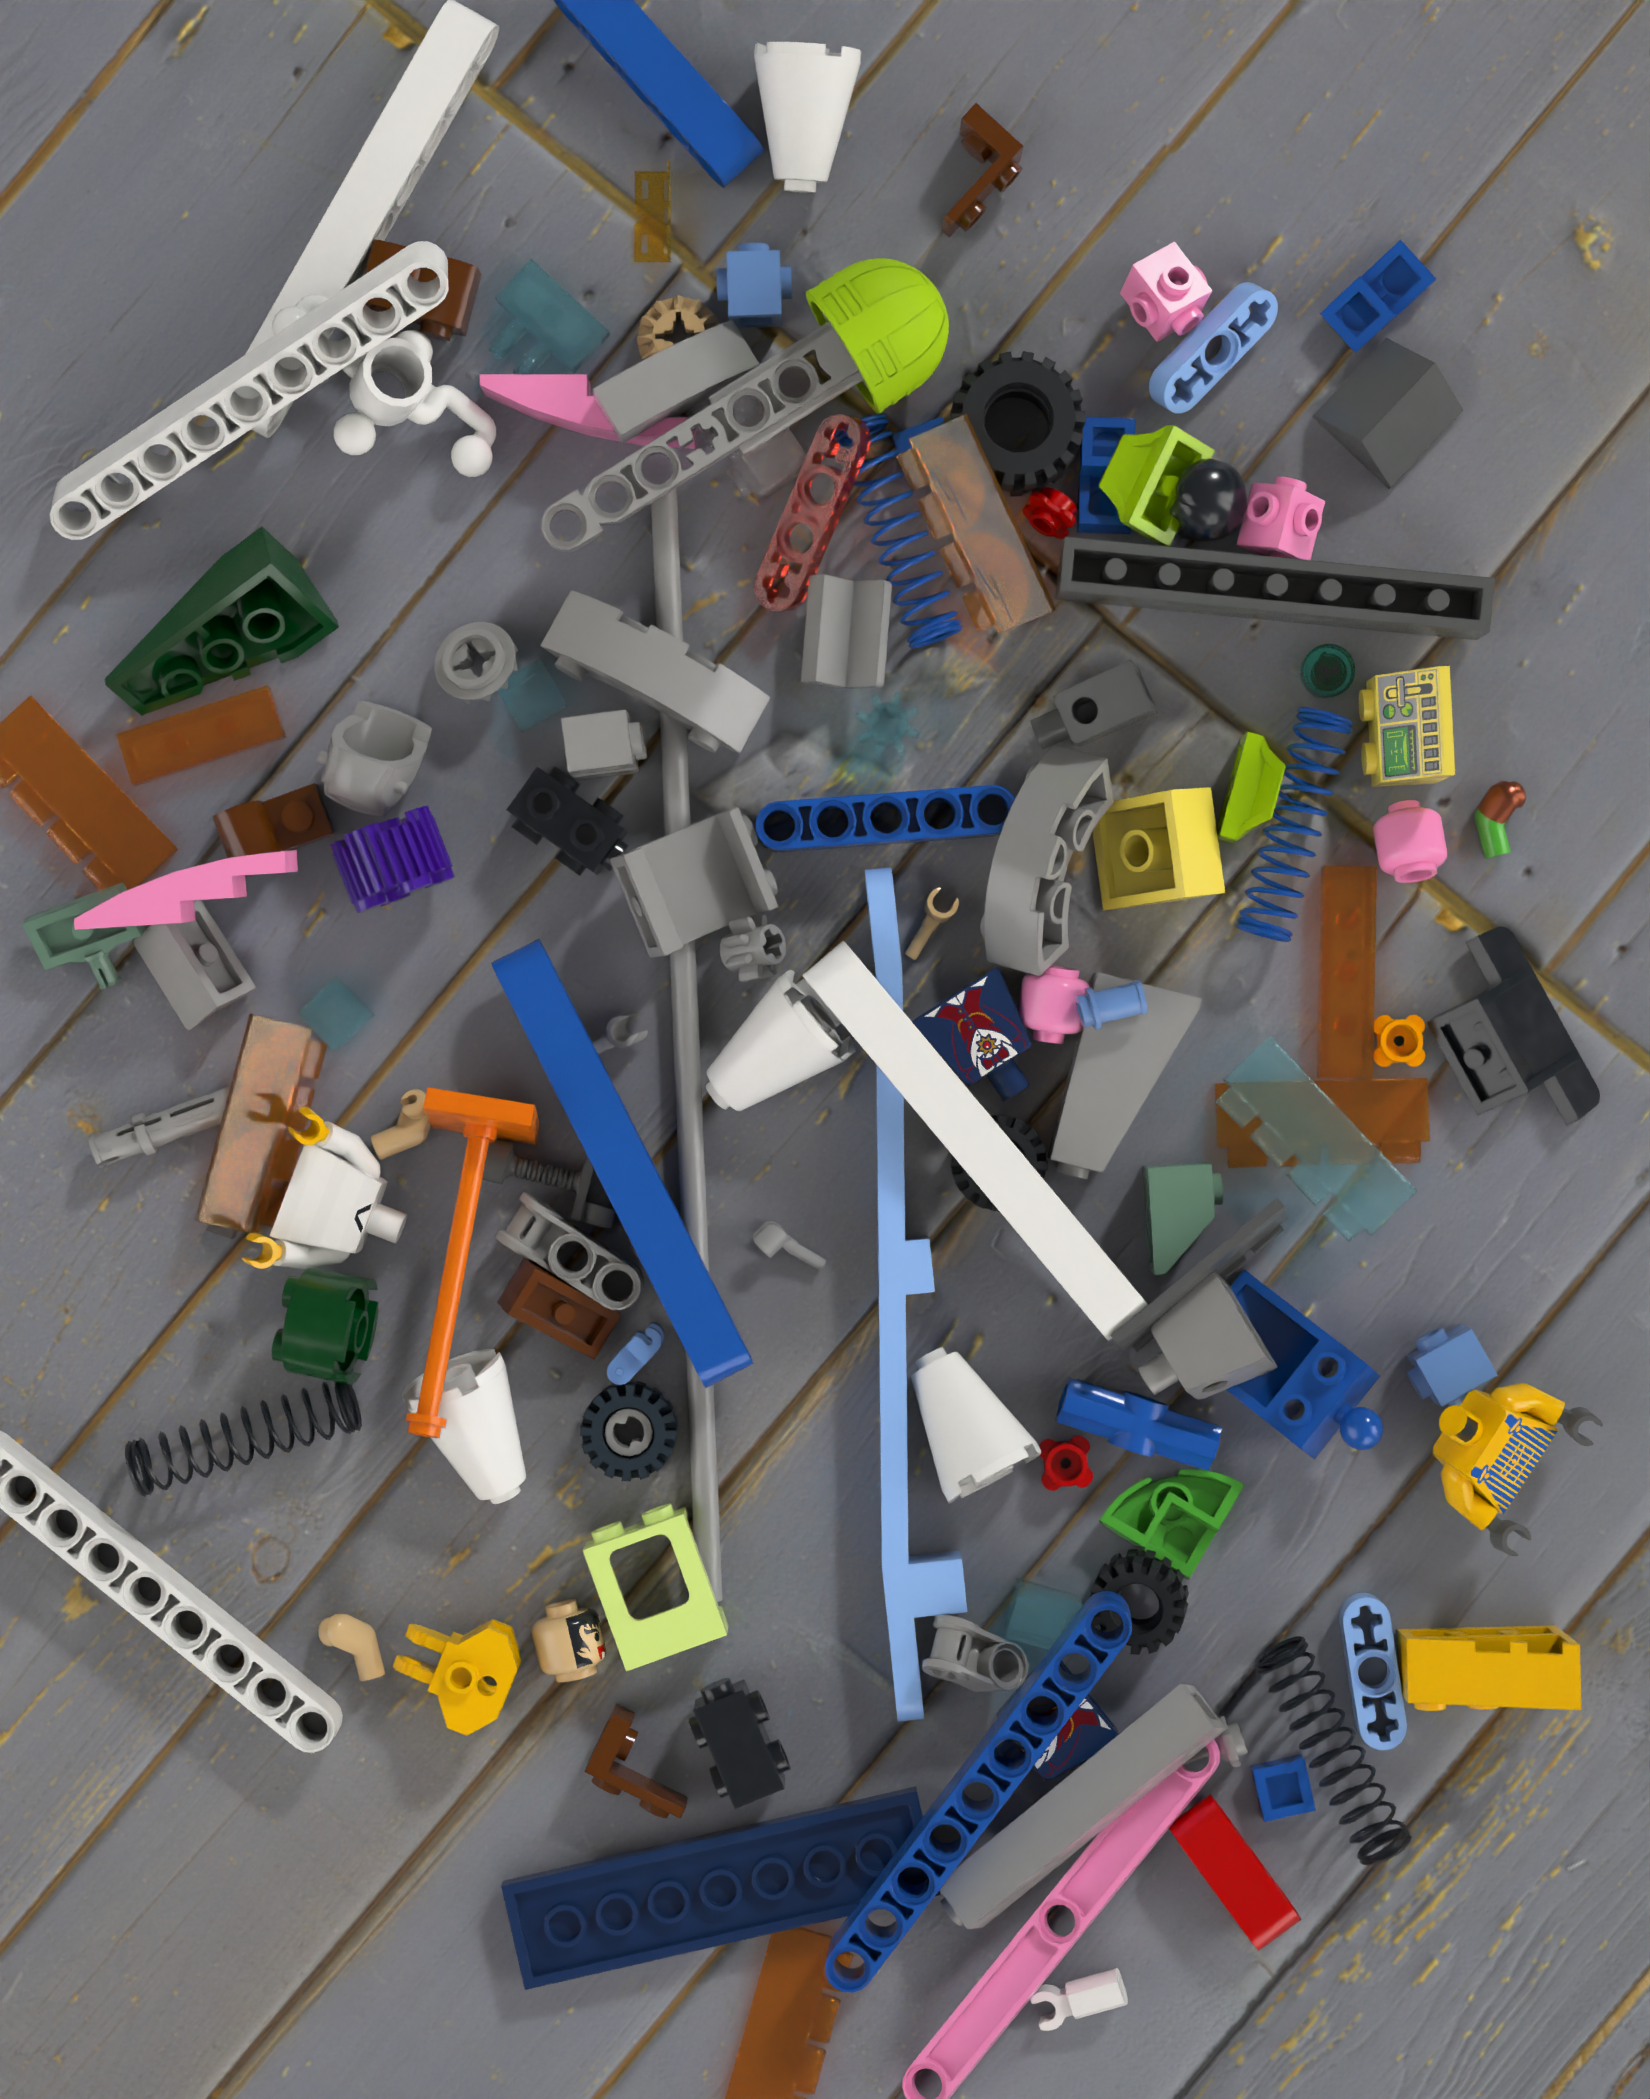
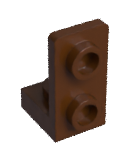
M977 103L961 118L959 134L964 137L961 143L977 161L985 163L989 160L992 165L943 218L941 230L948 237H951L959 227L965 232L968 231L985 212L987 207L982 202L995 188L1001 193L1004 192L1022 171V167L1018 163L1021 160L1023 145Z
M616 1703L588 1760L585 1772L593 1776L591 1781L594 1785L608 1793L620 1795L623 1790L641 1799L639 1805L655 1816L668 1818L669 1814L681 1818L687 1805L688 1798L685 1795L614 1761L615 1757L623 1761L626 1760L638 1735V1731L630 1728L635 1712Z

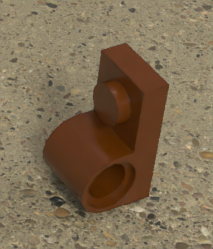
M315 783L264 802L256 800L240 804L213 816L227 858L291 851L335 835L319 787Z
M523 1258L497 1301L508 1315L594 1360L622 1315L618 1310L604 1307L544 1267L526 1258Z

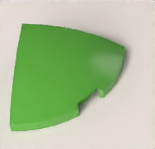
M1181 1469L1177 1476L1166 1477L1153 1482L1148 1477L1131 1486L1117 1497L1104 1512L1099 1522L1142 1552L1146 1553L1147 1550L1155 1551V1560L1161 1562L1164 1556L1172 1561L1170 1569L1173 1572L1180 1569L1184 1576L1183 1578L1189 1580L1245 1484L1220 1473L1197 1469Z

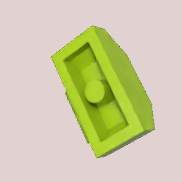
M1166 425L1154 433L1124 434L1121 436L1102 476L1099 487L1118 509L1120 522L1158 546L1170 547L1180 526V522L1170 514V508L1177 499V483L1186 467L1200 459H1211L1215 450L1175 425Z
M1247 732L1240 738L1216 827L1218 840L1235 844L1259 825L1273 817L1286 766L1270 750L1262 735Z

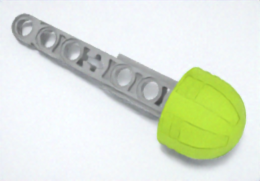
M887 258L859 261L836 272L827 280L820 282L819 285L805 292L809 306L820 326L818 329L709 396L710 406L593 478L582 495L576 489L553 503L545 510L541 519V530L544 538L557 550L565 552L577 550L605 533L601 526L621 523L737 449H740L742 454L745 455L853 386H856L860 394L877 414L883 412L888 406L896 404L898 400L904 396L907 397L912 391L921 386L933 374L943 357L948 340L949 321L947 310L939 291L916 268L904 262ZM815 354L819 370L830 380L824 384L819 383L816 369L805 359L807 356ZM791 368H798L804 371L810 380L808 392L799 398L785 396L778 385L781 374ZM744 397L758 399L764 408L762 421L752 427L740 425L733 416L735 403ZM700 427L705 433L714 430L718 435L712 440L714 451L706 455L699 448L686 455V459L693 466L683 471L678 455L667 444L677 439L680 449H683L694 441L692 433L694 428ZM654 454L666 456L673 465L671 477L662 484H652L642 475L644 460ZM607 483H617L627 493L625 506L615 513L602 511L596 502V494L599 488ZM563 511L575 513L581 521L579 535L569 542L557 540L551 532L553 517Z

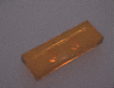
M268 685L116 734L131 783L134 786L287 738L271 687Z

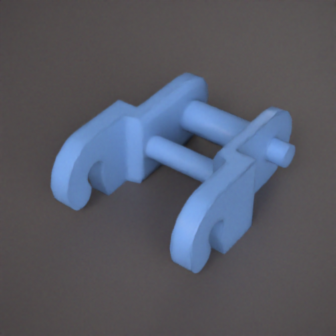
M650 1323L645 1330V1334L637 1331L616 1354L607 1367V1376L611 1382L618 1385L626 1384L659 1350L665 1337L664 1330L660 1325Z

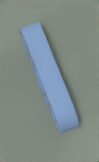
M1244 282L1234 287L1154 370L1149 382V393L1153 401L1173 413L1180 414L1192 409L1273 325L1278 312L1275 296L1251 282ZM1221 335L1222 345L1218 354L1211 360L1206 361L1205 349L1207 344L1215 336ZM1191 364L1198 367V371L1195 368H1193ZM1175 382H1177V385L1179 387L1177 391L1175 386L1173 385Z
M1357 1593L1348 1597L1343 1602L1339 1611V1623L1355 1727L1367 1745L1377 1750H1389L1402 1742L1407 1731L1391 1617L1387 1607L1377 1597L1368 1593ZM1365 1605L1372 1614H1378V1620L1371 1621L1369 1625L1371 1639L1375 1643L1383 1640L1384 1646L1366 1645L1354 1651V1644L1365 1645L1362 1629L1357 1624H1351V1618L1358 1617L1360 1615L1359 1607ZM1378 1657L1383 1659L1387 1665L1385 1679L1373 1686L1362 1683L1358 1676L1359 1666L1367 1658ZM1391 1692V1699H1380L1384 1714L1388 1719H1394V1724L1386 1726V1735L1380 1737L1373 1728H1367L1368 1723L1376 1721L1375 1706L1370 1699L1362 1703V1696L1379 1698Z

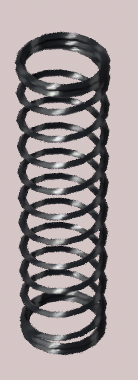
M324 1381L321 1384L330 1418L329 1435H326L313 1413L308 1391L302 1388L301 1394L309 1418V1441L304 1440L298 1431L292 1417L288 1398L282 1394L281 1402L289 1426L288 1448L278 1438L272 1425L268 1405L262 1400L260 1406L269 1433L268 1454H265L259 1447L252 1432L248 1412L242 1406L240 1414L249 1441L248 1460H244L233 1443L228 1419L221 1412L220 1423L229 1449L227 1467L222 1465L212 1447L208 1426L205 1420L201 1419L199 1422L200 1431L208 1450L209 1466L206 1473L199 1468L194 1460L187 1430L184 1426L180 1425L179 1435L188 1457V1476L186 1479H183L175 1469L167 1437L160 1431L158 1435L159 1443L168 1465V1481L166 1485H162L152 1470L150 1453L145 1440L139 1438L138 1441H128L125 1446V1459L134 1488L139 1495L144 1497L152 1494L154 1483L160 1489L168 1490L172 1484L173 1475L181 1483L188 1484L193 1475V1468L200 1476L208 1478L212 1473L214 1462L221 1470L228 1472L233 1465L234 1455L242 1464L249 1465L253 1459L254 1448L261 1457L269 1459L274 1451V1441L282 1451L290 1453L294 1446L295 1436L303 1445L310 1447L314 1441L315 1429L324 1439L331 1440L335 1431V1422L347 1434L354 1433L355 1430L360 1431L362 1418L354 1389L349 1384L334 1383L336 1399L346 1425L345 1427L332 1403L328 1384ZM136 1457H137V1459H138V1462H139V1465H140V1468H141L143 1480H142L141 1474H140L139 1469H138V1464H137Z
M1297 1636L1279 1642L1256 1658L1254 1666L1257 1667L1256 1670L1259 1674L1264 1675L1287 1665L1298 1657L1307 1656L1311 1659L1302 1671L1275 1683L1269 1688L1268 1692L1272 1694L1277 1693L1306 1676H1320V1681L1311 1691L1286 1701L1279 1707V1711H1289L1315 1695L1329 1694L1331 1696V1699L1321 1710L1297 1719L1289 1725V1730H1299L1327 1713L1337 1712L1341 1715V1718L1331 1729L1308 1737L1299 1744V1749L1311 1748L1324 1741L1333 1733L1350 1732L1351 1737L1342 1747L1316 1757L1309 1763V1768L1321 1767L1348 1750H1359L1361 1752V1756L1352 1766L1342 1768L1327 1775L1319 1782V1786L1328 1787L1357 1769L1367 1768L1371 1771V1775L1363 1784L1338 1793L1331 1798L1329 1805L1338 1806L1366 1788H1380L1381 1794L1373 1803L1365 1804L1346 1813L1340 1818L1339 1824L1347 1825L1367 1815L1375 1807L1389 1806L1391 1813L1384 1821L1374 1823L1357 1831L1350 1837L1349 1842L1352 1844L1360 1843L1374 1836L1387 1825H1400L1401 1828L1386 1831L1372 1838L1360 1848L1357 1855L1361 1864L1369 1866L1391 1859L1410 1844L1412 1836L1409 1834L1408 1829H1406L1404 1822L1392 1820L1395 1815L1396 1806L1393 1803L1382 1801L1386 1791L1385 1786L1375 1782L1371 1783L1376 1769L1374 1766L1361 1764L1366 1750L1363 1747L1351 1745L1356 1734L1355 1730L1345 1726L1340 1727L1346 1713L1342 1709L1330 1708L1336 1694L1331 1690L1320 1689L1324 1683L1325 1674L1315 1670L1309 1671L1314 1664L1315 1656L1312 1653L1305 1652L1308 1647V1643L1305 1642L1306 1639ZM1289 1650L1288 1652L1282 1654L1281 1656H1279V1657H1277V1658H1274V1657L1278 1656L1279 1654H1281V1653H1283V1652ZM1392 1841L1382 1850L1376 1852L1373 1855H1369L1376 1848L1380 1847L1381 1845L1387 1842Z

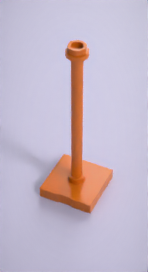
M427 1087L423 1109L430 1118L429 1122L432 1128L463 1133V1137L468 1139L417 1412L406 1413L405 1419L409 1423L407 1433L429 1438H440L441 1428H446L447 1419L438 1417L488 1146L489 1143L495 1142V1139L537 1145L541 1124L536 1107L533 1104Z

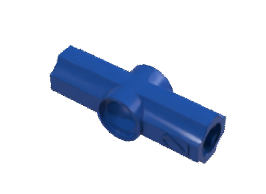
M1068 1377L1063 1388L1055 1421L1108 1438L1107 1442L1122 1449L1153 1457L1155 1453L1176 1462L1204 1470H1209L1215 1459L1222 1431L1220 1425L1168 1409L1169 1405L1158 1400L1129 1391H1124L1123 1394L1105 1389L1102 1386Z

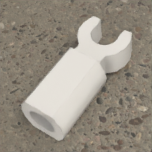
M1118 1968L1066 1982L1065 1988L1062 1989L1054 1985H1041L1030 1999L1032 2004L1048 2001L1056 2009L1054 2013L1040 2017L1039 2027L1043 2031L1057 2029L1062 2025L1065 2017L1073 2015L1075 2019H1079L1128 2004L1126 1989Z

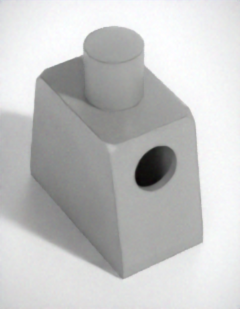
M1213 1272L1152 1325L1150 1330L1163 1353L1140 1366L1138 1370L1154 1395L1180 1381L1186 1392L1199 1400L1266 1374L1278 1366L1229 1284L1216 1272Z

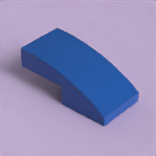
M1400 239L1362 276H1359L1331 302L1320 315L1348 346L1357 353L1432 285L1436 278Z
M1085 417L1086 423L1082 433L1084 435L1080 444L1077 532L1130 534L1131 528L1120 522L1118 509L1099 487V483L1121 436L1124 434L1135 435V419Z

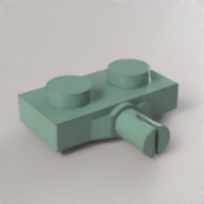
M124 882L33 914L24 920L22 925L45 971L68 962H88L100 989H106L108 985L111 987L121 981L108 953L121 943L141 937L146 930L144 925L75 930L74 918L126 891Z

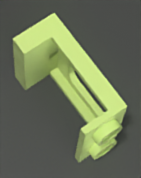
M671 1503L655 1507L641 1514L643 1522L623 1529L621 1521L608 1524L592 1531L593 1540L586 1542L583 1548L586 1562L626 1671L724 1637L728 1633L729 1625L722 1606L719 1607L687 1520L688 1511L686 1507L673 1511ZM656 1535H665L671 1541L689 1591V1599L680 1606L643 1619H634L628 1612L610 1562V1556L613 1551Z

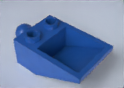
M1244 1269L1230 1288L1278 1367L1266 1374L1226 1390L1314 1460L1339 1428L1342 1439L1353 1449L1367 1450L1377 1445L1383 1435L1381 1418L1375 1411L1369 1408L1356 1406L1379 1379L1380 1375L1366 1362ZM1337 1362V1373L1330 1378H1325V1375L1327 1373L1330 1374L1333 1370V1365ZM1304 1404L1305 1411L1303 1416L1298 1420H1291L1294 1415L1299 1413V1408Z

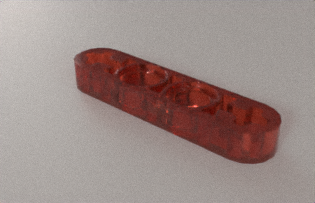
M845 414L830 415L822 421L817 429L755 579V596L758 602L767 610L775 612L795 610L807 597L809 575H816L869 450L870 432L865 422L858 417ZM848 428L847 436L853 439V444L851 448L841 447L838 451L840 443L833 439L836 430L845 431ZM823 457L835 459V463L844 464L843 470L841 471L837 467L822 464ZM825 473L834 483V493L830 501L821 505L814 501L810 488L814 478L819 474ZM799 523H805L813 532L812 546L804 554L797 553L790 543L791 531ZM781 557L788 561L802 563L801 570L789 569L790 564L781 563ZM786 576L784 584L790 588L789 596H779L776 599L778 590L772 587V581L774 578L783 579Z

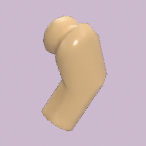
M342 1613L334 1614L321 1621L318 1628L320 1641L326 1646H334L353 1654L360 1681L375 1679L386 1674L377 1636L371 1625Z

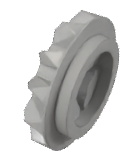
M474 622L463 625L450 633L437 651L434 663L437 681L450 697L461 699L468 705L472 700L477 699L490 702L493 693L500 688L508 689L509 677L512 672L518 671L516 663V652L518 650L508 633L495 624ZM473 649L486 661L483 663V672H481L482 676L480 677L475 675L471 669H468L473 666Z

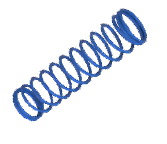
M880 413L864 416L839 427L834 431L833 437L838 445L854 446L843 456L842 463L848 466H861L851 475L849 483L855 486H869L857 497V503L863 506L878 505L868 512L864 518V523L870 526L886 525L873 535L871 543L877 546L893 545L883 552L878 559V563L885 566L901 565L887 576L886 581H890L895 575L906 568L934 556L936 551L932 550L900 560L883 561L885 557L900 547L927 536L929 531L925 530L893 540L876 541L880 535L889 529L921 515V511L917 510L896 518L869 521V518L880 510L914 494V491L910 490L885 499L874 501L861 500L879 486L903 477L907 473V471L902 470L874 480L854 481L863 471L884 460L896 457L900 453V451L895 450L876 458L847 461L849 456L862 447L891 436L893 431L887 430L865 438L888 425L887 415ZM943 571L906 580L890 581L892 586L910 584L894 596V604L899 606L918 604L904 613L900 623L907 626L926 624L908 637L907 642L910 643V648H918L938 642L962 630L963 626L960 625L961 621L958 619L943 622L956 616L958 612L955 610L929 618L905 621L907 617L916 611L949 596L951 592L948 590L918 599L898 601L901 596L912 589L942 576Z
M1301 707L1297 710L1298 714L1296 717L1304 723L1296 724L1292 729L1297 736L1311 744L1295 743L1286 748L1292 757L1305 764L1285 765L1284 776L1300 785L1284 784L1281 785L1280 790H1300L1332 796L1334 794L1333 791L1304 781L1290 774L1286 769L1311 770L1332 775L1340 774L1339 771L1308 760L1291 749H1315L1341 755L1346 752L1343 749L1317 741L1297 729L1317 728L1350 734L1352 733L1351 726L1354 724L1350 719L1335 713ZM1279 791V797L1296 806L1276 805L1274 810L1297 811L1320 816L1328 815L1324 810L1302 803ZM1274 811L1273 817L1289 826H1267L1263 829V832L1268 838L1285 847L1264 846L1260 847L1257 852L1260 857L1281 868L1255 867L1251 870V873L1258 880L1277 889L1252 887L1245 891L1250 899L1273 910L1243 908L1239 911L1242 917L1237 919L1238 923L1235 925L1238 929L1254 935L1281 942L1291 941L1290 937L1293 935L1291 931L1258 921L1245 913L1267 914L1291 919L1298 918V915L1267 902L1251 892L1277 894L1294 898H1303L1304 895L1299 891L1271 881L1257 872L1280 873L1308 878L1310 875L1306 871L1266 855L1263 851L1284 852L1307 857H1315L1316 854L1313 851L1282 840L1268 831H1286L1320 837L1322 834L1320 831L1293 822Z

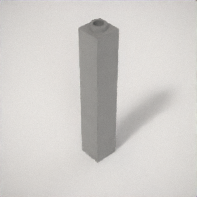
M1187 1684L1178 1685L961 1863L940 1889L944 1896L941 1904L952 1921L959 1926L964 1924L966 1929L985 1927L1225 1731L1226 1727L1195 1686Z

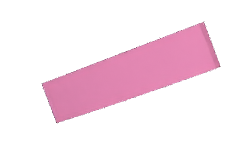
M480 374V387L486 397L546 423L588 436L620 441L594 399V396H591V385L587 374ZM667 417L625 443L646 446L690 417ZM696 428L692 430L694 441L685 448L696 449ZM677 439L667 444L669 447L680 448Z
M297 850L231 857L169 873L126 890L74 918V928L77 930L196 921L194 900L247 897L245 875L298 872Z

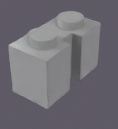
M626 709L561 718L568 773L571 776L573 775L576 781L639 773L638 760L647 759L643 727L640 726V722H632Z

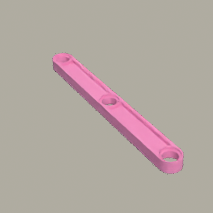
M1215 1740L1206 1745L1209 1752V1762L1203 1770L1198 1772L1191 1771L1182 1765L1098 1833L909 2066L903 2076L902 2084L906 2099H929L920 2095L915 2085L917 2073L924 2068L932 2069L941 2078L942 2090L939 2096L934 2099H949L1216 1771L1220 1763L1221 1753ZM1064 1905L1074 1914L1075 1927L1069 1935H1057L1050 1929L1047 1917L1053 1906Z

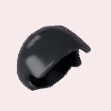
M1210 458L1200 459L1184 469L1177 483V499L1170 508V514L1180 522L1183 528L1178 533V536L1194 541H1216L1223 539L1237 529L1247 509L1246 488L1243 479L1238 471L1226 462Z

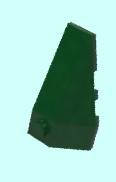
M261 526L222 555L113 669L105 678V685L143 716L201 694L204 685L231 675L234 681L251 675L250 668L279 658L280 663L295 659L339 628L338 621L298 560Z

